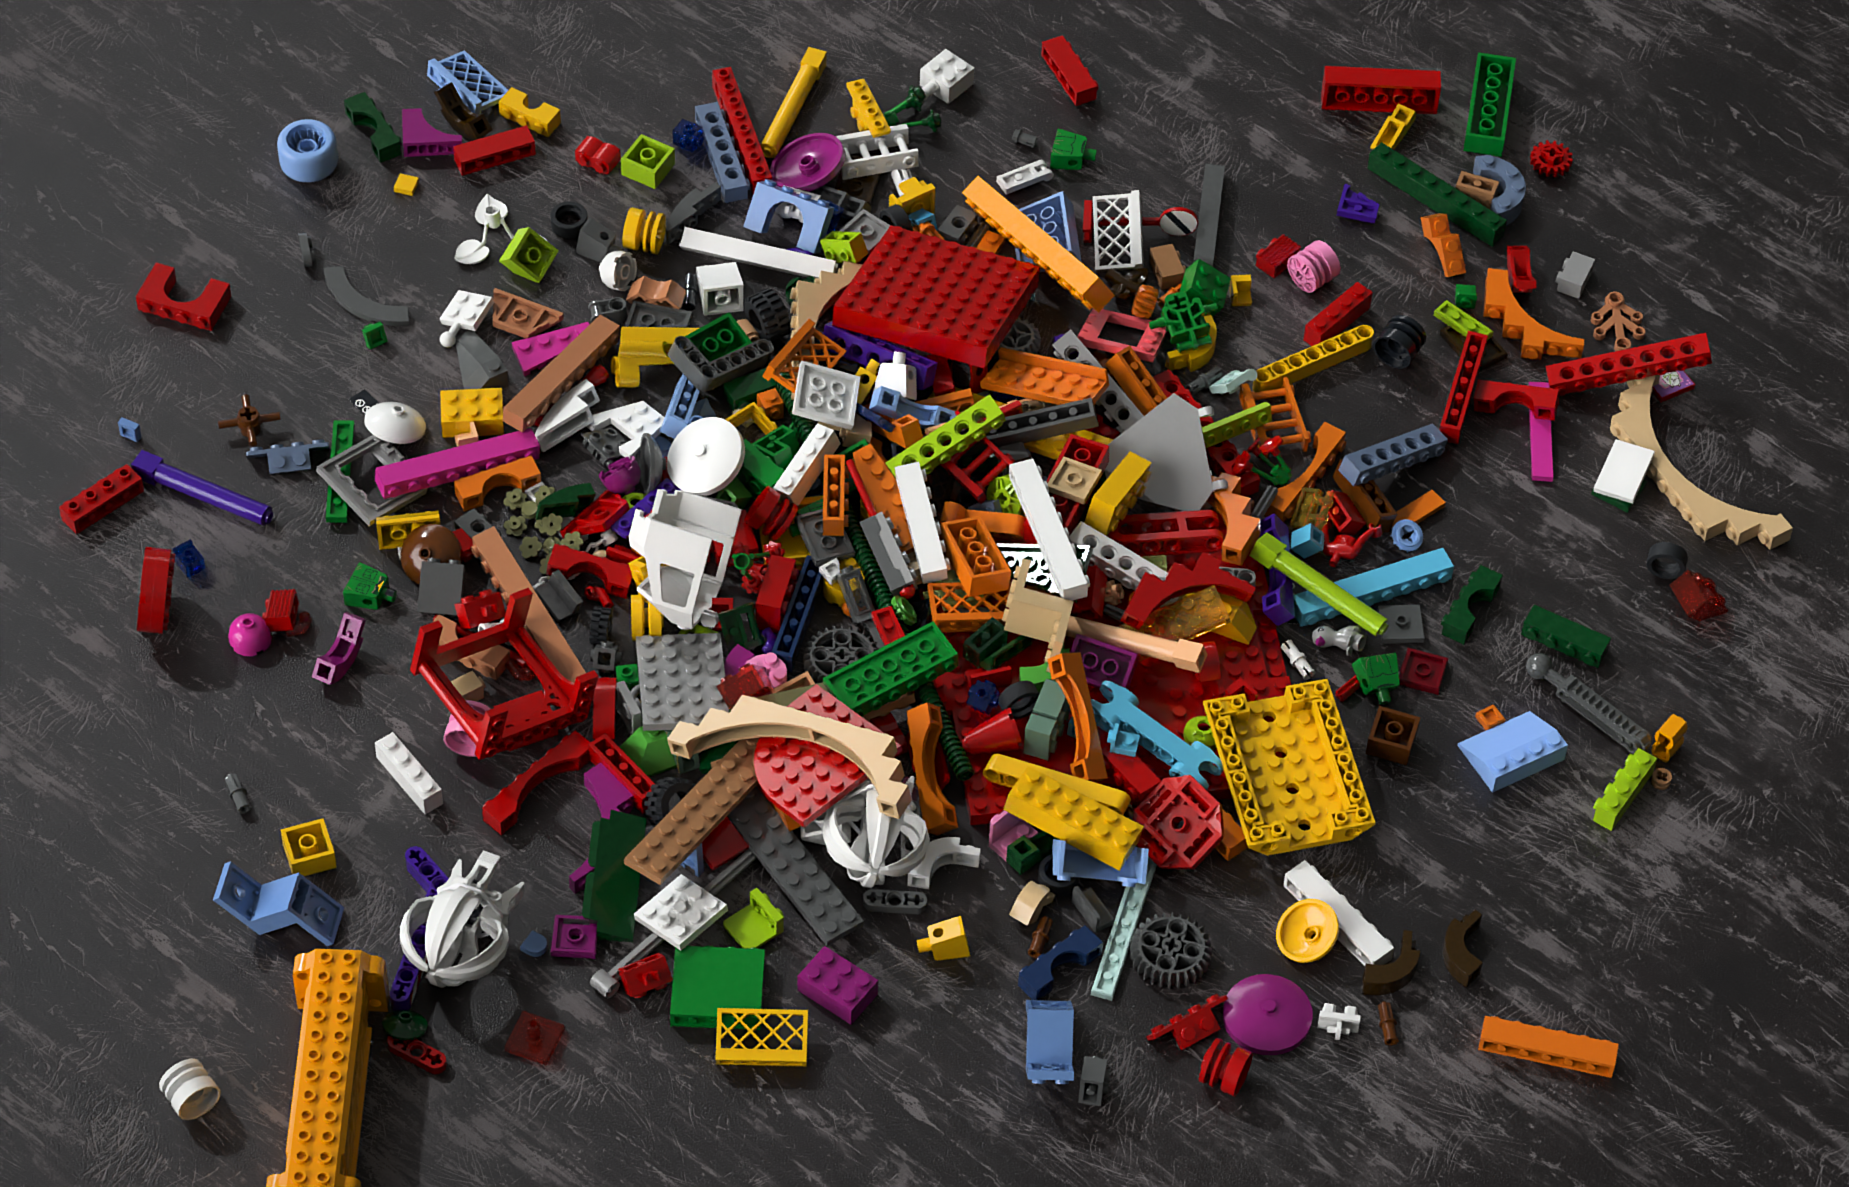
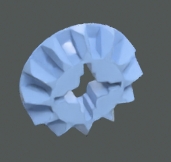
M1408 519L1400 520L1391 528L1393 544H1396L1399 550L1410 552L1416 550L1422 544V530L1414 521ZM1412 532L1408 539H1402L1404 533Z

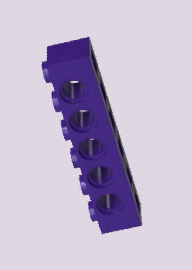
M832 321L825 324L823 334L846 350L844 355L846 360L856 361L866 368L871 358L880 364L893 363L894 352L906 353L905 365L916 368V389L924 390L933 385L937 362L888 341L832 326ZM827 349L830 353L838 354L833 349Z

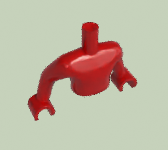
M1323 515L1319 516L1320 530L1324 533V549L1322 551L1325 555L1332 556L1329 561L1331 567H1336L1341 558H1356L1370 537L1378 538L1382 535L1381 525L1374 528L1373 523H1370L1369 529L1359 536L1357 540L1352 536L1341 534L1337 535L1335 540L1329 543L1328 529L1332 527V520L1330 517L1324 520Z

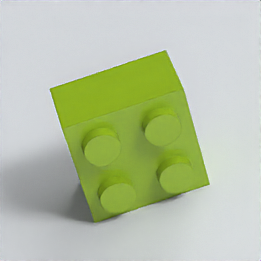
M641 134L621 158V175L656 189L675 165V148Z

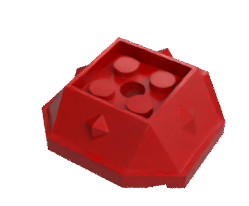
M1191 775L1164 778L1134 810L1133 821L1144 826L1137 846L1149 849L1148 857L1161 869H1195L1224 838L1222 805ZM1184 820L1183 826L1177 829L1178 823Z

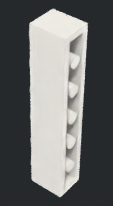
M919 462L895 467V477L922 582L926 584L948 579L947 571L951 570L949 559L944 558L943 555L946 552L944 540H939L938 535L941 534L939 522L934 521V517L937 516L934 504L930 505L929 499H932L930 487L925 486V481H927L926 471L921 469Z
M1304 860L1285 873L1283 886L1298 901L1305 899L1321 900L1335 911L1339 920L1337 939L1364 966L1366 963L1385 965L1392 960L1394 947L1390 940L1384 938L1373 924L1368 923L1363 918L1362 913L1358 909H1354L1348 903L1346 897L1339 894L1333 888V885L1318 873L1314 866H1310Z

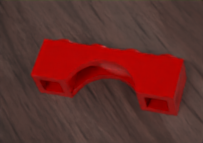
M1478 380L1474 395V411L1495 413L1506 404L1517 403L1528 407L1535 419L1555 421L1559 404V389Z
M554 544L546 570V575L548 576L560 570L566 579L581 572L594 574L602 580L608 594L625 599L633 581L628 564L611 561L606 557L591 555L586 551L571 549L566 545Z

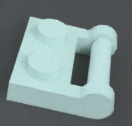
M1247 369L1244 372L1239 370L1231 371L1209 386L1212 394L1220 393L1223 395L1227 392L1232 394L1240 389L1239 386L1244 382L1256 380L1257 371L1254 369Z

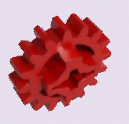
M1546 140L1545 144L1539 142L1538 146L1533 147L1530 155V165H1534V170L1539 169L1540 175L1546 173V177H1549L1550 174L1557 177V173L1563 176L1564 171L1568 172L1572 165L1573 154L1569 153L1568 147L1563 148V143L1557 145L1556 141H1553L1552 144Z

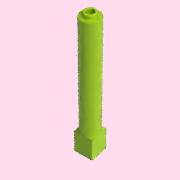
M1267 532L1256 541L1250 557L1269 570L1274 567L1377 637L1379 634L1383 635L1389 627L1387 618L1286 551L1287 545Z

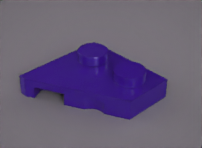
M1345 184L1336 216L1375 224L1380 204L1368 199L1361 192L1358 194L1350 190V185Z

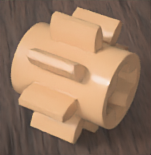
M1114 580L1107 581L1104 604L1116 606L1122 603L1121 599L1124 598V589L1121 584H1115Z

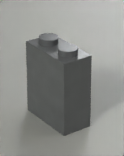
M428 558L427 562L422 561L417 612L457 616L454 604L462 602L461 598L464 597L467 566L462 565L460 560H449V563H440V559Z

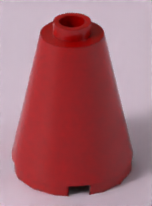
M1011 708L1001 711L964 734L965 738L961 739L965 752L970 750L971 754L1012 751L1024 748L1022 743H1020L1022 742Z

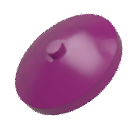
M813 133L797 138L787 144L775 156L770 167L772 180L776 182V186L781 188L785 185L807 192L818 189L832 180L841 170L846 157L845 149L836 136L828 133Z
M1271 974L1247 977L1231 988L1227 994L1228 999L1224 1001L1222 1016L1227 1033L1239 1046L1260 1055L1287 1053L1298 1047L1310 1032L1313 1012L1309 998L1298 985L1284 977Z

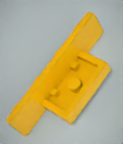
M865 79L847 82L846 87L853 98V107L850 108L853 119L856 118L859 131L869 130L873 138L890 134L891 129Z

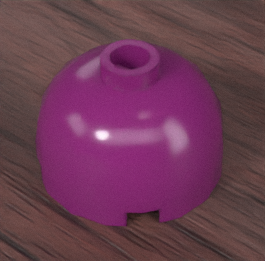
M632 456L631 460L629 457L617 460L608 466L609 471L604 473L602 470L598 475L607 490L618 494L624 492L627 495L636 489L635 486L641 478V470L637 460Z

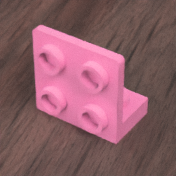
M1004 810L1001 814H996L990 821L989 847L1006 861L1008 845L1023 835L1030 838L1038 835V832L1024 820Z

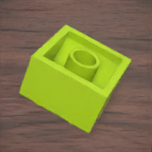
M530 227L518 229L499 262L513 273L540 283L559 250Z

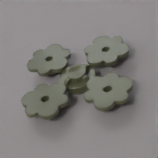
M541 486L539 491L534 494L535 502H525L527 495L520 488L506 493V498L503 501L504 505L510 507L511 510L521 508L523 515L519 517L511 516L510 520L504 522L503 526L506 529L507 535L520 537L523 534V531L527 529L525 518H535L539 502L554 493V487ZM536 520L535 528L539 529L541 534H547L541 530V520Z
M554 513L541 520L542 532L550 536L543 544L539 542L536 536L532 538L527 536L522 540V545L519 547L525 559L531 556L537 557L538 552L543 548L548 554L546 559L544 558L540 561L542 566L539 570L543 575H546L547 564L554 544L566 545L571 549L580 551V546L584 543L581 534L577 531H574L572 534L566 533L565 538L561 541L557 537H553L557 531L562 530L561 524L563 523V518L559 515L556 516Z

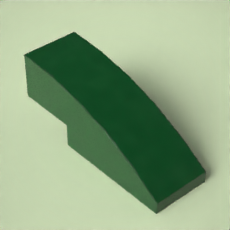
M591 483L569 486L545 497L539 502L535 516L536 520H542V518L548 517L551 513L562 518L574 517L577 510H584L594 501L596 493Z

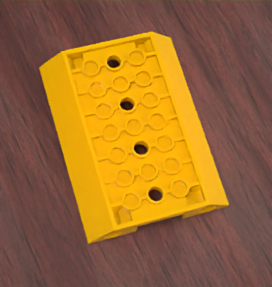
M1328 679L1286 686L1284 696L1247 702L1245 693L1203 701L1206 716L1249 849L1268 856L1344 842L1356 838L1375 825L1376 822ZM1271 716L1274 718V721L1267 722L1263 718ZM1283 752L1286 754V757L1279 758L1275 753ZM1295 788L1298 793L1290 794L1287 792V789ZM1300 824H1306L1310 827V829L1304 831L1301 830L1298 826Z

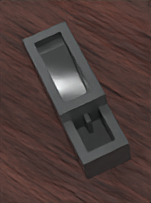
M823 185L812 191L814 194L821 195V200L829 202V206L835 208L834 214L848 220H852L863 209L869 213L873 209L866 201L851 197L848 193Z

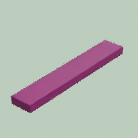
M1529 382L1528 384L1535 387L1549 388V383ZM1529 409L1532 481L1552 482L1551 420L1535 419L1532 411Z

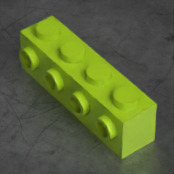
M1640 748L1636 750L1634 755L1629 754L1625 761L1626 766L1624 769L1620 768L1614 777L1615 781L1613 784L1609 783L1607 785L1603 798L1599 797L1593 806V809H1595L1594 822L1611 831L1614 829L1653 774L1657 761L1655 756Z

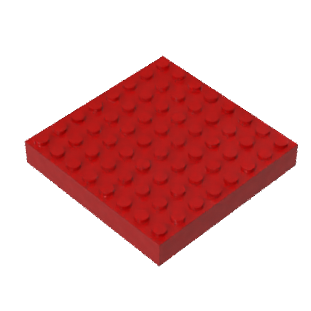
M891 225L834 304L832 326L985 369L1038 287L1040 266Z

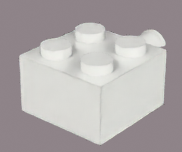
M947 49L943 50L920 69V86L923 87L922 89L926 95L924 101L934 94L949 104L974 84V67Z

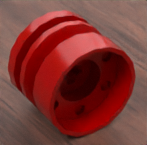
M767 486L748 510L744 521L754 529H758L765 524L762 534L766 536L770 533L769 539L776 541L792 524L798 510V505L795 503L789 505L790 500L788 498L779 504L778 501L781 494L772 487Z
M1216 1038L1202 1060L1199 1082L1205 1084L1210 1078L1209 1086L1214 1087L1219 1080H1222L1221 1091L1235 1097L1247 1077L1253 1059V1052L1238 1047L1231 1055V1043L1227 1042L1223 1046V1040Z

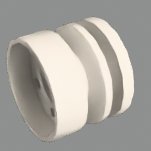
M190 1058L175 1064L166 1071L159 1082L160 1090L166 1099L171 1102V1106L182 1120L196 1119L207 1113L218 1102L221 1095L219 1087L208 1076L207 1070L204 1069V1066L198 1059Z

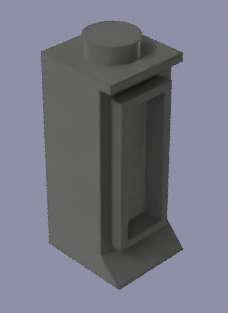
M851 565L841 569V573L836 575L853 623H860L872 618L871 612L875 610L863 580L861 569L853 568Z

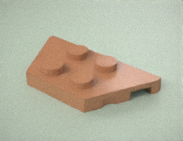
M497 288L493 291V327L526 339L540 334L564 319V313Z

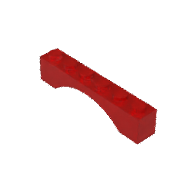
M576 730L570 735H566L556 747L549 749L544 757L539 761H535L525 773L519 774L513 783L501 789L495 798L488 800L482 808L483 821L500 835L504 834L517 823L518 813L523 801L538 784L556 774L580 770L590 761L588 744L591 742Z

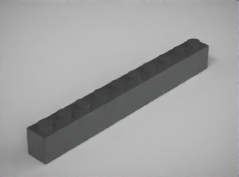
M1087 398L1005 417L1006 421L1003 422V425L996 430L988 432L986 437L999 449V447L1023 442L1024 444L1099 427L1093 400L1092 398ZM963 429V430L960 432V434H961V435H964V434H966L969 430H968V429ZM978 441L962 457L980 454L987 447L981 441ZM891 443L893 457L905 450L900 445Z

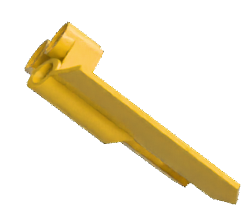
M621 327L618 356H613L611 360V372L615 375L616 386L625 388L638 387L640 383L639 366L674 364L666 352H669L675 338L678 336L685 337L699 328Z

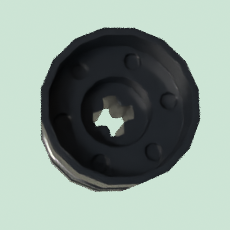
M1396 315L1389 320L1384 330L1376 338L1373 348L1378 358L1386 365L1403 369L1407 368L1413 361L1416 354L1425 344L1427 336L1423 327L1416 320L1406 315Z

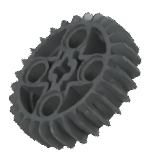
M833 625L832 630L829 631L825 627L824 633L818 631L817 637L812 636L811 641H808L806 648H804V672H809L815 684L822 683L823 678L828 676L827 674H832L878 650L879 648H876L875 645L877 642H873L872 636L867 637L866 631L861 634L859 628L854 631L852 626L849 629H844V626L841 625L840 629H836Z
M1163 912L1162 918L1155 914L1153 921L1147 918L1146 924L1140 923L1139 929H1135L1134 935L1131 938L1130 958L1133 961V968H1138V975L1144 973V980L1151 978V985L1159 982L1160 988L1163 984H1167L1168 989L1171 988V985H1176L1177 989H1179L1182 983L1187 987L1189 981L1195 984L1196 978H1202L1203 973L1207 972L1211 962L1212 948L1211 941L1208 940L1209 934L1204 933V927L1198 928V921L1191 923V917H1188L1186 920L1183 919L1182 913L1179 917H1174L1172 912L1170 917H1166ZM1186 936L1191 938L1194 942L1187 941ZM1148 959L1156 961V965H1153ZM1177 967H1181V968H1185V969L1177 970Z

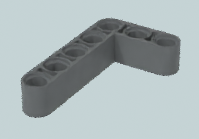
M678 336L668 352V357L698 390L706 392L765 365L774 350V345L769 340L760 339L709 362L688 338Z

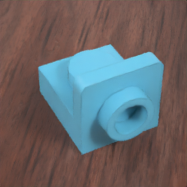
M1115 723L1114 730H1109L1107 743H1111L1110 752L1135 757L1140 735L1119 731V724Z

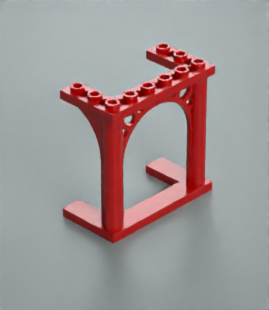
M529 588L510 594L504 622L439 647L443 628L439 621L421 626L419 629L410 671L414 676L421 674L476 745L475 755L479 760L492 757L504 750H510L522 743H528L540 736H546L558 729H564L571 724L583 722L588 717L599 676L593 670L577 676L575 683L561 675L524 628L533 596ZM509 641L540 680L544 689V702L538 711L521 720L506 721L509 710L504 704L485 711V715H482L465 701L441 670L440 666ZM556 705L560 707V709L553 711L550 710L547 706Z

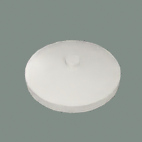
M707 417L692 422L676 436L669 449L667 470L670 479L682 491L696 495L707 496L722 490L733 481L742 467L745 456L743 437L735 426L722 418Z

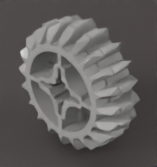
M1019 317L998 349L1003 347L1037 354L1041 344L1038 328H1035L1034 323L1029 324L1027 319L1021 321ZM998 349L993 355L994 359L999 358Z

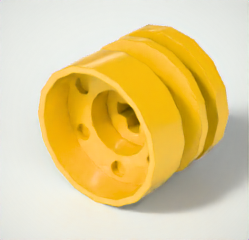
M630 208L623 229V248L638 250L642 243L644 252H649L650 250L652 254H658L666 233L665 214L658 213L656 216V213L651 211L646 219L645 210Z

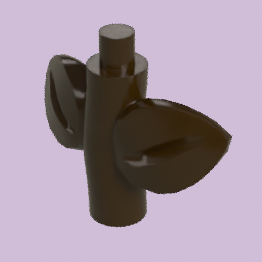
M1111 268L1105 276V281L1113 285L1110 290L1115 295L1114 297L1129 299L1130 296L1135 297L1139 287L1146 283L1148 268L1133 270L1125 276Z

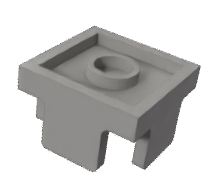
M863 209L840 232H861L868 251L867 255L869 256L890 225Z

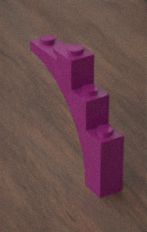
M602 763L584 773V786L595 799L602 818L610 819L611 810L627 814L631 812L634 808L632 793ZM588 858L581 867L569 876V888L574 894L580 890H585L586 876L588 873L594 872L595 868L589 866Z

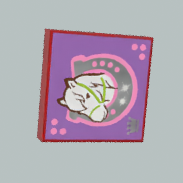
M1684 370L1669 372L1660 375L1659 384L1652 387V393L1661 403L1694 389L1695 384Z

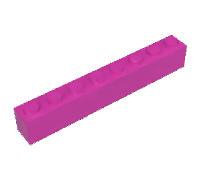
M528 428L523 433L516 431L377 467L375 482L383 499L397 497L402 494L454 482L462 477L477 474L481 471H486L531 455L534 460L539 459L540 444L532 429Z

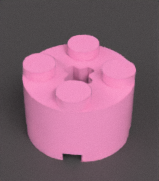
M774 653L757 655L746 661L744 681L763 695L772 694L771 690L787 682L786 665Z

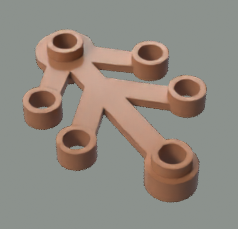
M1610 292L1605 297V305L1591 315V323L1600 325L1603 317L1612 310V316L1600 327L1594 329L1593 337L1596 340H1603L1606 332L1614 326L1616 334L1615 351L1631 347V341L1625 338L1623 326L1633 332L1635 339L1642 340L1645 337L1646 330L1641 326H1637L1642 323L1643 314L1627 306L1623 295L1619 292ZM1621 311L1629 315L1630 320L1622 316Z

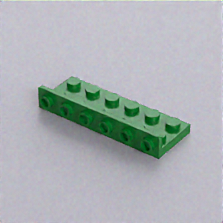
M934 621L824 677L823 684L832 696L863 717L871 711L880 709L884 704L899 699L900 696L907 692L914 691L919 686L934 681L938 676L953 671L958 666V653Z

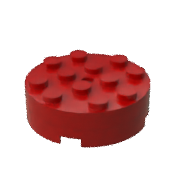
M145 548L138 606V632L163 634V630L167 631L175 554L171 553V549Z

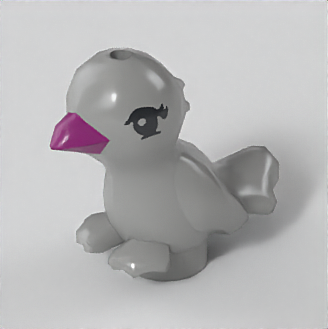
M1359 625L1347 626L1339 631H1334L1328 626H1320L1312 634V640L1316 646L1321 648L1337 646L1346 650L1347 656H1351L1353 650L1362 651L1367 638L1366 630Z

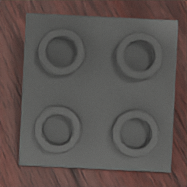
M612 427L581 434L584 438V447L604 467L614 463V458L623 457L619 453V446L627 443V441Z

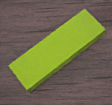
M1447 300L1434 311L1433 316L1465 337L1468 331L1488 335L1487 341L1493 336L1494 331Z

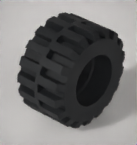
M767 288L745 299L746 318L759 333L760 339L772 342L790 333L791 327L788 311L782 299L774 290Z
M672 777L656 781L657 785L653 784L650 787L652 791L646 794V797L649 798L648 801H645V806H648V810H645L646 815H650L648 819L650 823H655V827L670 812L669 801L675 793L682 800L696 784H693L689 779Z

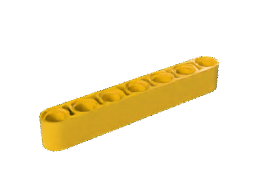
M1360 325L1256 370L1257 379L1253 381L1252 390L1260 392L1282 388L1283 377H1287L1289 383L1292 384L1370 350L1374 336L1373 328L1368 325Z
M993 754L983 771V775L988 781L1013 788L1027 766H1030L1121 815H1124L1131 801L1130 796L1122 790L1001 754Z

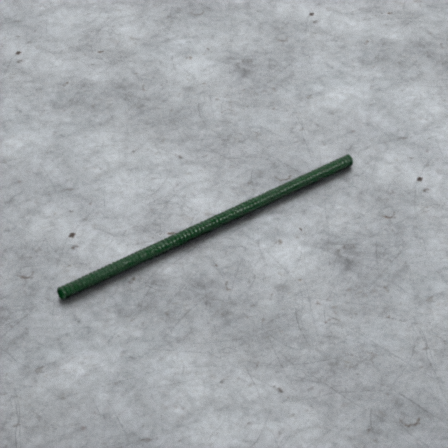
M789 372L780 373L785 379H791ZM774 380L804 444L815 427L812 419L792 414L794 400L791 399L792 392ZM824 469L818 476L822 486L824 485ZM849 502V511H844V515H848V527H844L855 550L856 561L860 566L863 576H865L867 585L874 596L878 608L882 609L892 606L893 609L891 600L894 596L860 526L856 513ZM893 609L904 635L909 634L908 626L903 620H900V617ZM927 682L919 686L916 691L922 704L928 702L940 707L943 728L939 735V742L951 764L956 779L958 781H966L974 775L975 771L941 701L934 682Z

